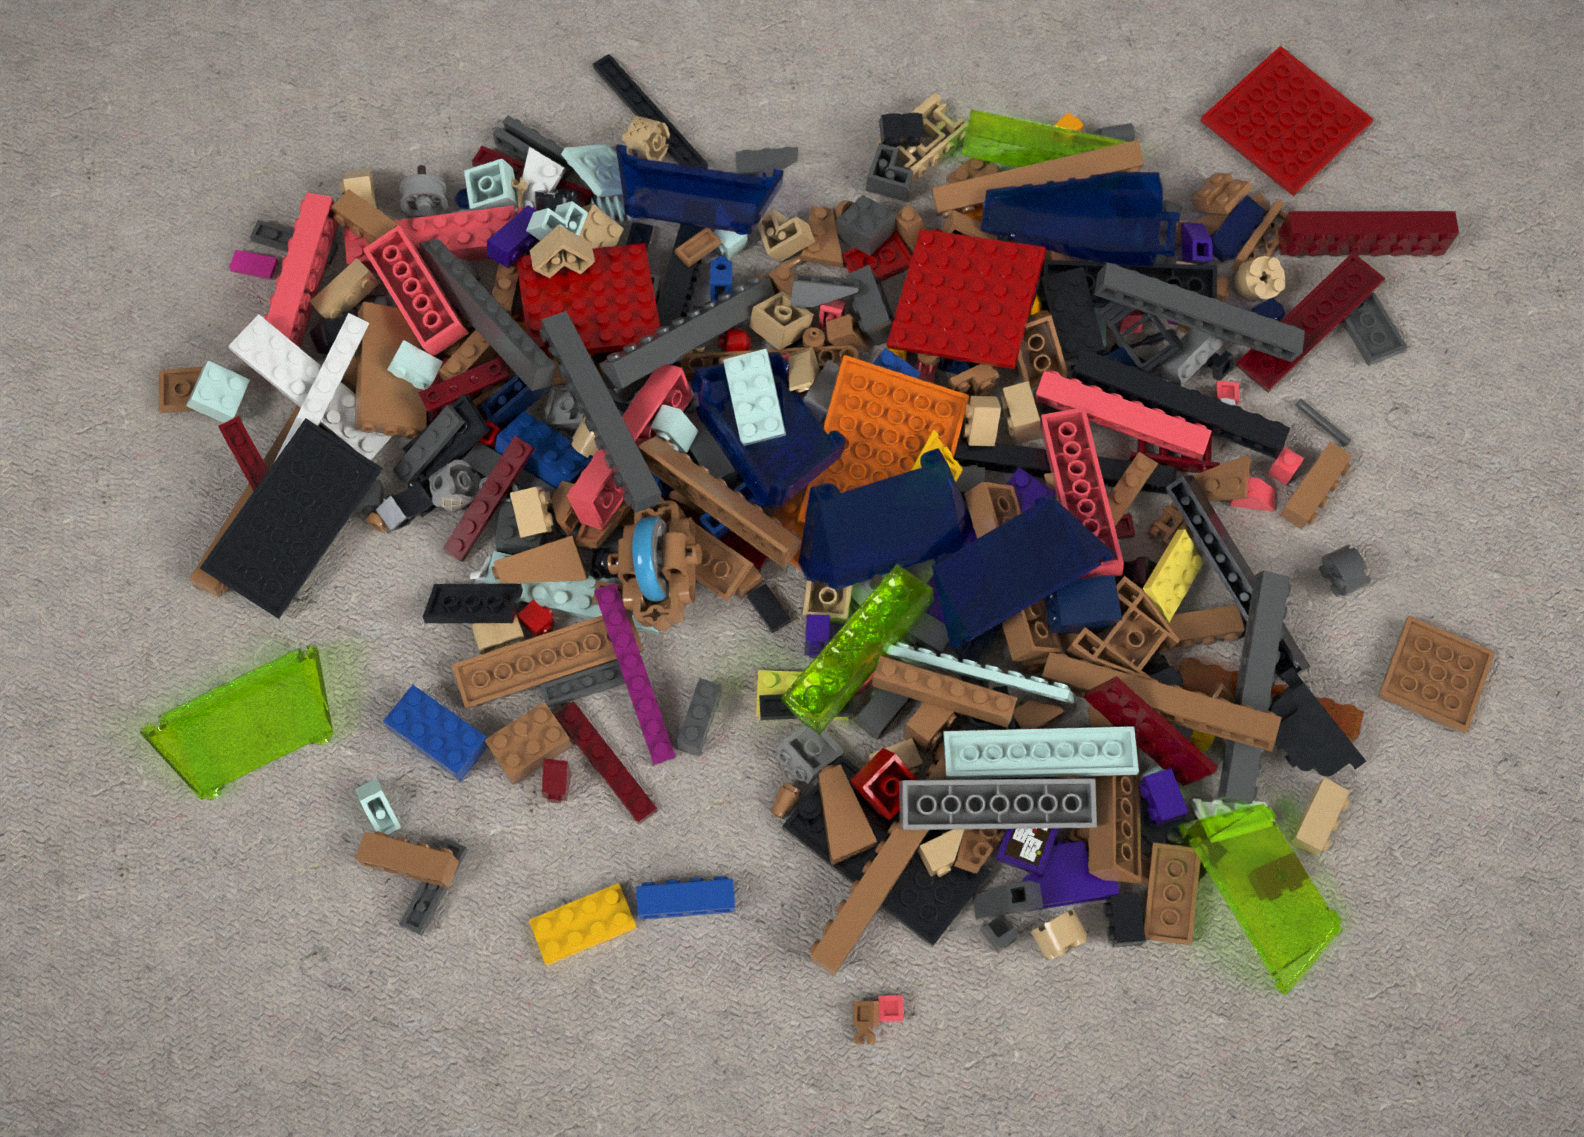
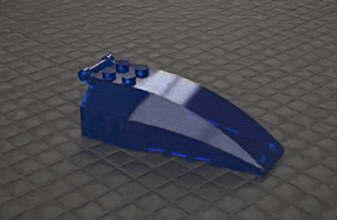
M1111 172L1090 175V178H1068V181H1047V184H1025L1019 187L1010 186L986 190L981 231L995 236L1008 235L1011 241L1045 247L1047 251H1054L1059 254L1101 263L1153 265L1158 255L1169 257L1175 255L1176 248L1174 247L1180 214L1177 212H1163V184L1159 172ZM1162 221H1168L1166 245H1159Z

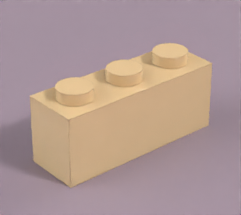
M356 258L321 290L310 303L325 319L329 318L332 321L343 317V312L351 311L380 282Z
M1324 777L1317 784L1290 843L1313 856H1317L1321 851L1325 852L1331 842L1328 839L1331 831L1335 832L1340 823L1338 815L1340 811L1344 812L1350 800L1347 799L1350 791Z

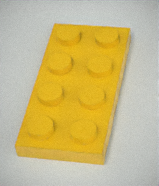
M619 883L529 919L546 966L637 929Z

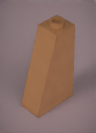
M574 535L493 562L495 566L492 567L495 579H499L501 584L583 581L588 578Z
M841 764L835 767L834 765L824 767L821 773H819L818 784L829 857L833 866L875 847L877 840Z

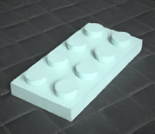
M767 349L724 359L741 445L746 446L786 436Z

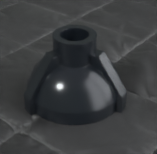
M607 548L599 549L592 557L590 575L595 580L618 577V574H611L609 572L607 559L608 555L613 552L607 550Z

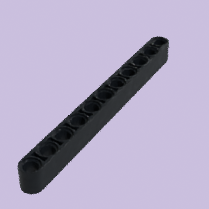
M958 438L953 459L961 467L976 465L978 467H985V470L1014 474L1020 467L1031 476L1041 478L1044 477V474L1051 473L1046 449L995 443V446H969L967 439ZM1098 457L1104 486L1115 487L1132 461ZM1157 465L1141 491L1168 494L1165 487L1176 481L1177 469L1171 466Z

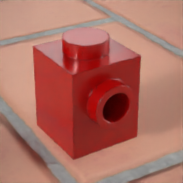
M534 599L517 614L519 623L534 637L552 632L554 629L553 612L545 605L541 607Z

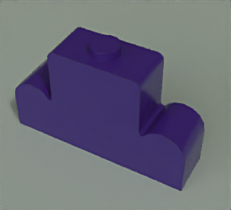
M1064 840L1055 841L1042 877L1036 874H1029L1021 881H1032L1040 884L1043 908L1034 910L1107 900L1110 895H1119L1117 881L1102 880L1089 873L1086 847L1082 841L1065 843Z

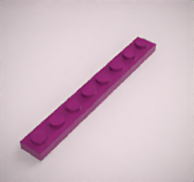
M614 583L596 589L594 593L653 765L674 759L676 756L617 585Z

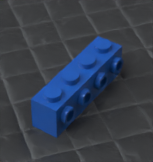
M717 876L712 881H704L703 878H693L687 883H680V880H668L665 884L656 885V882L641 883V886H636L639 920L735 913L733 879H728L727 876Z

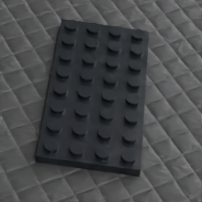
M305 418L200 569L280 619L378 478L383 468Z
M840 755L833 765L835 767L841 764L877 840L876 846L832 866L829 857L823 810H821L818 817L806 819L800 815L797 807L783 824L782 828L853 884L856 879L860 881L865 873L862 870L868 860L874 861L878 855L875 850L882 840L886 842L891 835L888 833V830L895 820L897 822L900 821V810L890 820L878 814L850 782L860 769ZM817 783L808 795L817 797L821 802L819 784ZM937 829L930 830L921 845L943 834ZM917 849L881 904V907L933 947L991 871L983 865L976 874L955 867L954 861L952 867H950L951 871L940 877L937 874L930 876Z

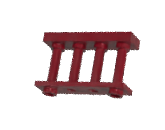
M498 357L418 392L427 410L426 417L429 423H432L446 406H451L463 394L469 395L473 401L501 381L507 383L506 378L510 377L501 357Z
M1212 434L1210 435L1202 460L1189 459V457L1181 455V458L1168 456V449L1159 447V455L1147 454L1146 442L1138 439L1137 452H1132L1128 460L1133 461L1140 452L1157 462L1158 465L1171 466L1176 468L1177 471L1201 473L1220 465L1218 462H1211L1212 439L1215 436Z

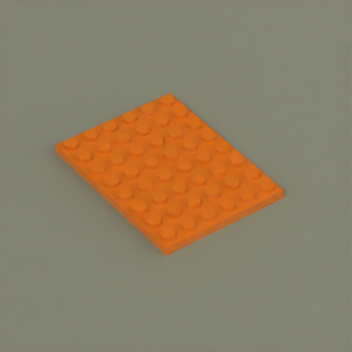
M843 355L796 522L925 563L928 558L940 509L895 506L892 503L933 430L939 434L937 437L944 447H948L954 458L970 395Z

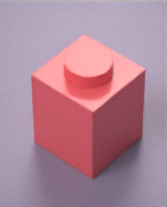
M1285 447L1267 474L1287 485L1304 458Z

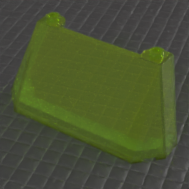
M316 643L308 645V650L304 652L300 648L290 651L158 716L159 722L153 726L150 722L141 727V735L201 800L205 798L212 800L222 794L220 790L226 784L309 743H317L318 746L331 740L330 736L334 734L319 650Z
M1263 803L1178 825L1177 828L1184 837L1188 834L1191 838L1188 844L1194 850L1270 973V977L1278 981L1274 985L1280 995H1287L1341 932L1340 923H1342V920L1335 910H1330L1275 823L1274 819L1277 817L1270 806L1265 807Z

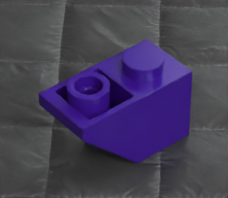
M1181 223L1182 262L1204 265L1213 261L1212 239L1203 223Z

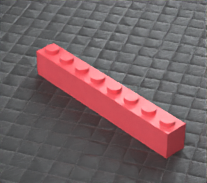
M1044 370L1034 396L1035 402L1060 411L1085 407L1088 421L1195 460H1200L1204 455L1212 432L1202 424H1191L1180 416L1172 417L1166 415L1163 410L1144 407V404L1138 401L1130 402L1123 399L1119 394L1103 392L1097 386L1089 387L1081 384V381L1077 379L1061 377L1055 371L1047 372Z

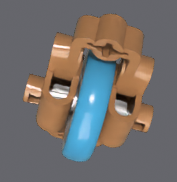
M661 498L660 504L634 513V524L624 526L623 538L618 540V553L608 555V569L611 574H618V578L623 583V604L625 609L633 610L634 618L644 627H654L656 630L663 632L668 630L671 625L679 624L683 621L684 604L695 602V565L701 564L702 552L698 543L695 544V524L691 517L684 518V511L675 501H665ZM670 598L671 609H664L660 605H652L648 608L649 600L661 602Z

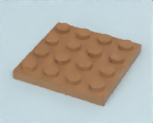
M1408 616L1403 625L1378 697L1465 734L1468 732L1495 652Z

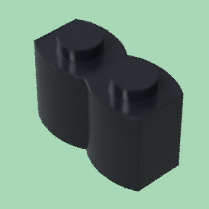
M922 113L884 114L879 120L881 144L892 147L907 144L909 147H915L920 145L925 138Z

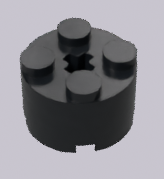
M555 188L554 192L548 193L547 190L535 191V209L537 211L549 208L555 212L557 205L571 201L578 205L576 190Z

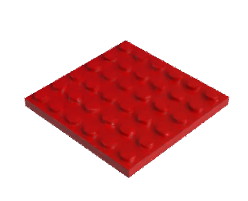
M1279 46L1201 117L1200 121L1294 197L1367 129L1374 119L1288 51Z
M920 229L886 344L889 349L1015 369L1044 262L1046 248Z
M645 243L592 248L595 262L583 273L579 274L563 266L551 278L533 270L531 255H523L517 260L526 333L550 359L549 345L547 342L542 341L539 330L542 329L541 320L567 311L589 354L624 351V346L638 343L641 337L656 333L655 330L660 328Z

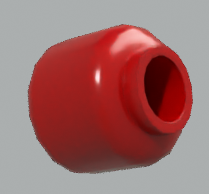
M730 328L724 331L723 335H719L718 348H721L722 352L749 351L750 336L743 329Z

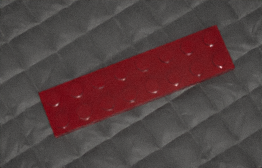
M1352 252L1280 321L1305 330L1303 352L1296 359L1289 362L1250 349L1236 363V366L1269 393L1381 286L1386 278Z

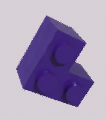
M807 614L804 655L813 659L828 656L836 660H843L846 657H850L852 624L830 623V615Z

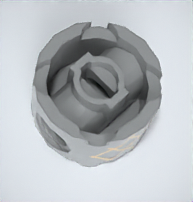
M462 460L450 462L429 477L433 504L448 511H459L473 502L480 491V476L477 472L473 473L470 470L472 466Z

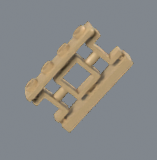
M936 92L911 112L922 113L924 130L935 140L927 147H924L921 143L918 146L908 147L907 149H904L901 145L895 147L899 148L898 156L907 163L904 165V169L913 171L912 182L916 178H921L929 167L937 165L941 157L946 153L950 154L960 141L964 142L970 135L971 124L968 121L964 123V119L961 118L954 124L944 115L947 105L941 103V97ZM932 115L933 118L938 122L935 125H933L930 121L927 120ZM944 128L951 133V135L947 138L946 135L941 132V130ZM881 138L878 139L877 147L878 144L881 143ZM915 152L922 157L919 162L912 156Z

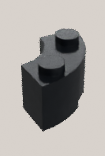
M359 310L343 312V317L332 321L328 318L309 332L318 354L329 353L348 313L358 317Z
M415 480L403 492L386 496L381 500L382 504L376 511L390 531L410 525L411 521L418 515L424 517L437 508L432 502L430 481Z
M1156 650L1142 668V671L1162 684L1169 686L1177 685L1182 688L1184 681L1178 670L1175 671L1174 667L1168 664L1166 657Z

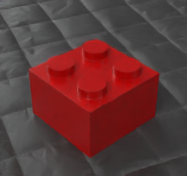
M882 748L850 782L878 814L890 820L900 810L899 781L917 779L895 753Z

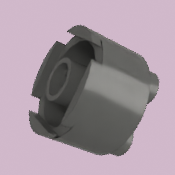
M1350 544L1322 557L1323 565L1319 567L1322 576L1325 579H1330L1332 583L1331 590L1336 597L1346 596L1370 584V575L1365 576L1364 570L1367 569L1366 563L1357 549L1354 547L1349 548Z

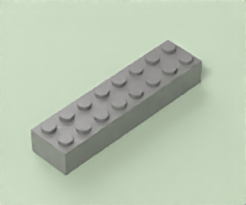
M1095 779L899 781L900 830L1097 828Z

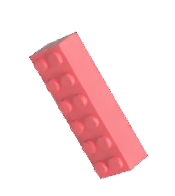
M400 225L363 248L410 328L427 353L436 356L469 334L411 238Z

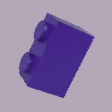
M1171 768L1147 775L1140 782V792L1142 797L1147 799L1150 818L1155 820L1157 826L1183 819L1189 813Z

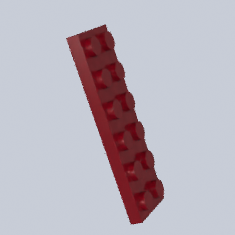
M1117 676L1086 691L1083 698L1107 718L1110 723L1116 727H1134L1136 745L1164 770L1171 768L1176 781L1182 786L1216 772L1218 766Z

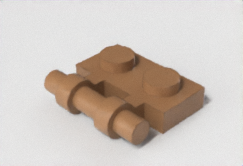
M1174 502L1164 508L1162 516L1152 523L1151 529L1148 532V535L1153 539L1158 534L1164 535L1160 543L1165 547H1168L1177 530L1185 529L1191 539L1194 537L1183 516L1177 511L1178 508ZM1170 519H1173L1175 524L1170 528L1166 524Z

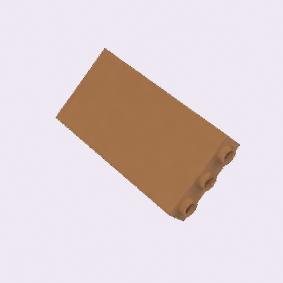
M363 302L358 311V318L368 322L369 326L357 348L355 429L362 430L365 433L378 432L384 433L386 436L398 435L404 436L407 439H414L426 428L427 410L418 394L423 389H418L403 378L396 377L387 369L403 340L424 352L426 351L421 346L399 308Z

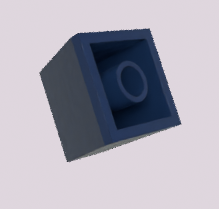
M1114 575L1056 581L1043 590L1050 633L1079 634L1085 627L1093 634H1099L1122 619Z

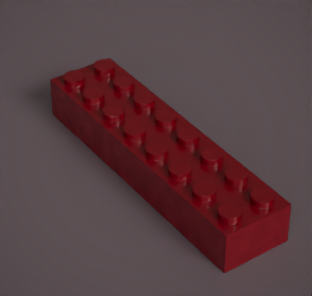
M1289 211L1278 231L1280 255H1288L1290 257L1297 255H1309L1311 257L1329 255L1335 257L1350 255L1352 252L1357 256L1371 255L1374 257L1380 255L1441 256L1446 253L1458 236L1459 229L1455 211Z

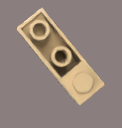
M813 347L792 352L789 356L790 391L797 390V392L810 389V385L813 384L820 373Z

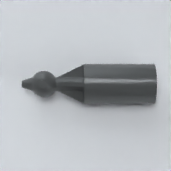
M1132 123L1102 127L1089 136L1086 134L1078 135L1077 138L1072 140V143L1086 146L1089 142L1101 147L1127 143L1135 140V130Z

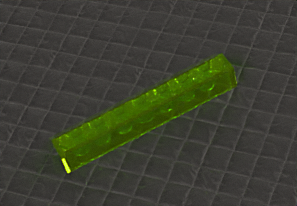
M971 109L961 156L1020 168L1130 141ZM1127 173L1119 174L1118 178L1112 180L1101 178L1098 179L1096 184L1116 187V184L1126 179L1128 175Z
M896 564L781 697V700L801 723L818 735L826 729L876 670L880 656L887 657L889 655L887 650L890 645L896 646V643L900 642L934 602L933 588Z

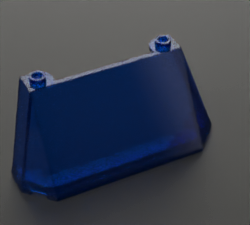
M616 145L624 213L631 218L641 217L731 231L739 235H752L783 184L784 170L773 169L771 177H767V173L764 172L762 177L641 159L638 158V153L636 152L633 153V156L627 153V146Z
M779 352L768 354L786 436L746 446L740 441L724 363L695 368L691 386L693 393L698 395L700 406L696 407L697 415L762 507L782 506L841 457L846 444L844 435L837 430H832L827 434L796 391H790L789 382L787 381L789 363Z
M939 448L921 455L920 464L922 468L840 493L835 485L830 483L811 487L798 564L806 580L814 583L817 580L828 584L830 588L838 590L872 579L876 574L884 575L963 549L965 540L973 528V522L950 467Z
M1043 495L1033 501L1035 506L950 555H947L946 552L934 558L936 563L932 565L952 650L963 643L961 639L964 638L966 642L970 641L1101 565L1099 562L1101 559L1104 562L1114 558L1115 554L1053 496L1047 498L1046 495Z

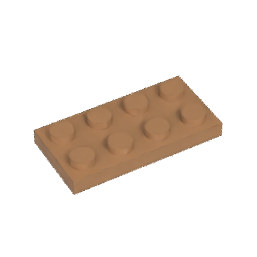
M1153 842L1144 921L1146 940L1192 946L1202 849Z

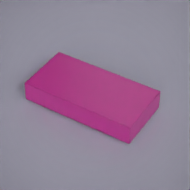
M235 250L229 269L232 272L272 280L278 260L275 257Z

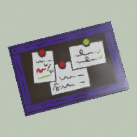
M1059 828L1007 829L996 861L1042 877Z

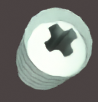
M623 194L621 201H619L617 195H614L613 201L610 200L609 196H605L604 202L598 196L596 202L592 199V204L596 205L614 221L616 216L619 217L620 221H623L625 215L629 221H632V217L635 214L634 194H631L629 200Z

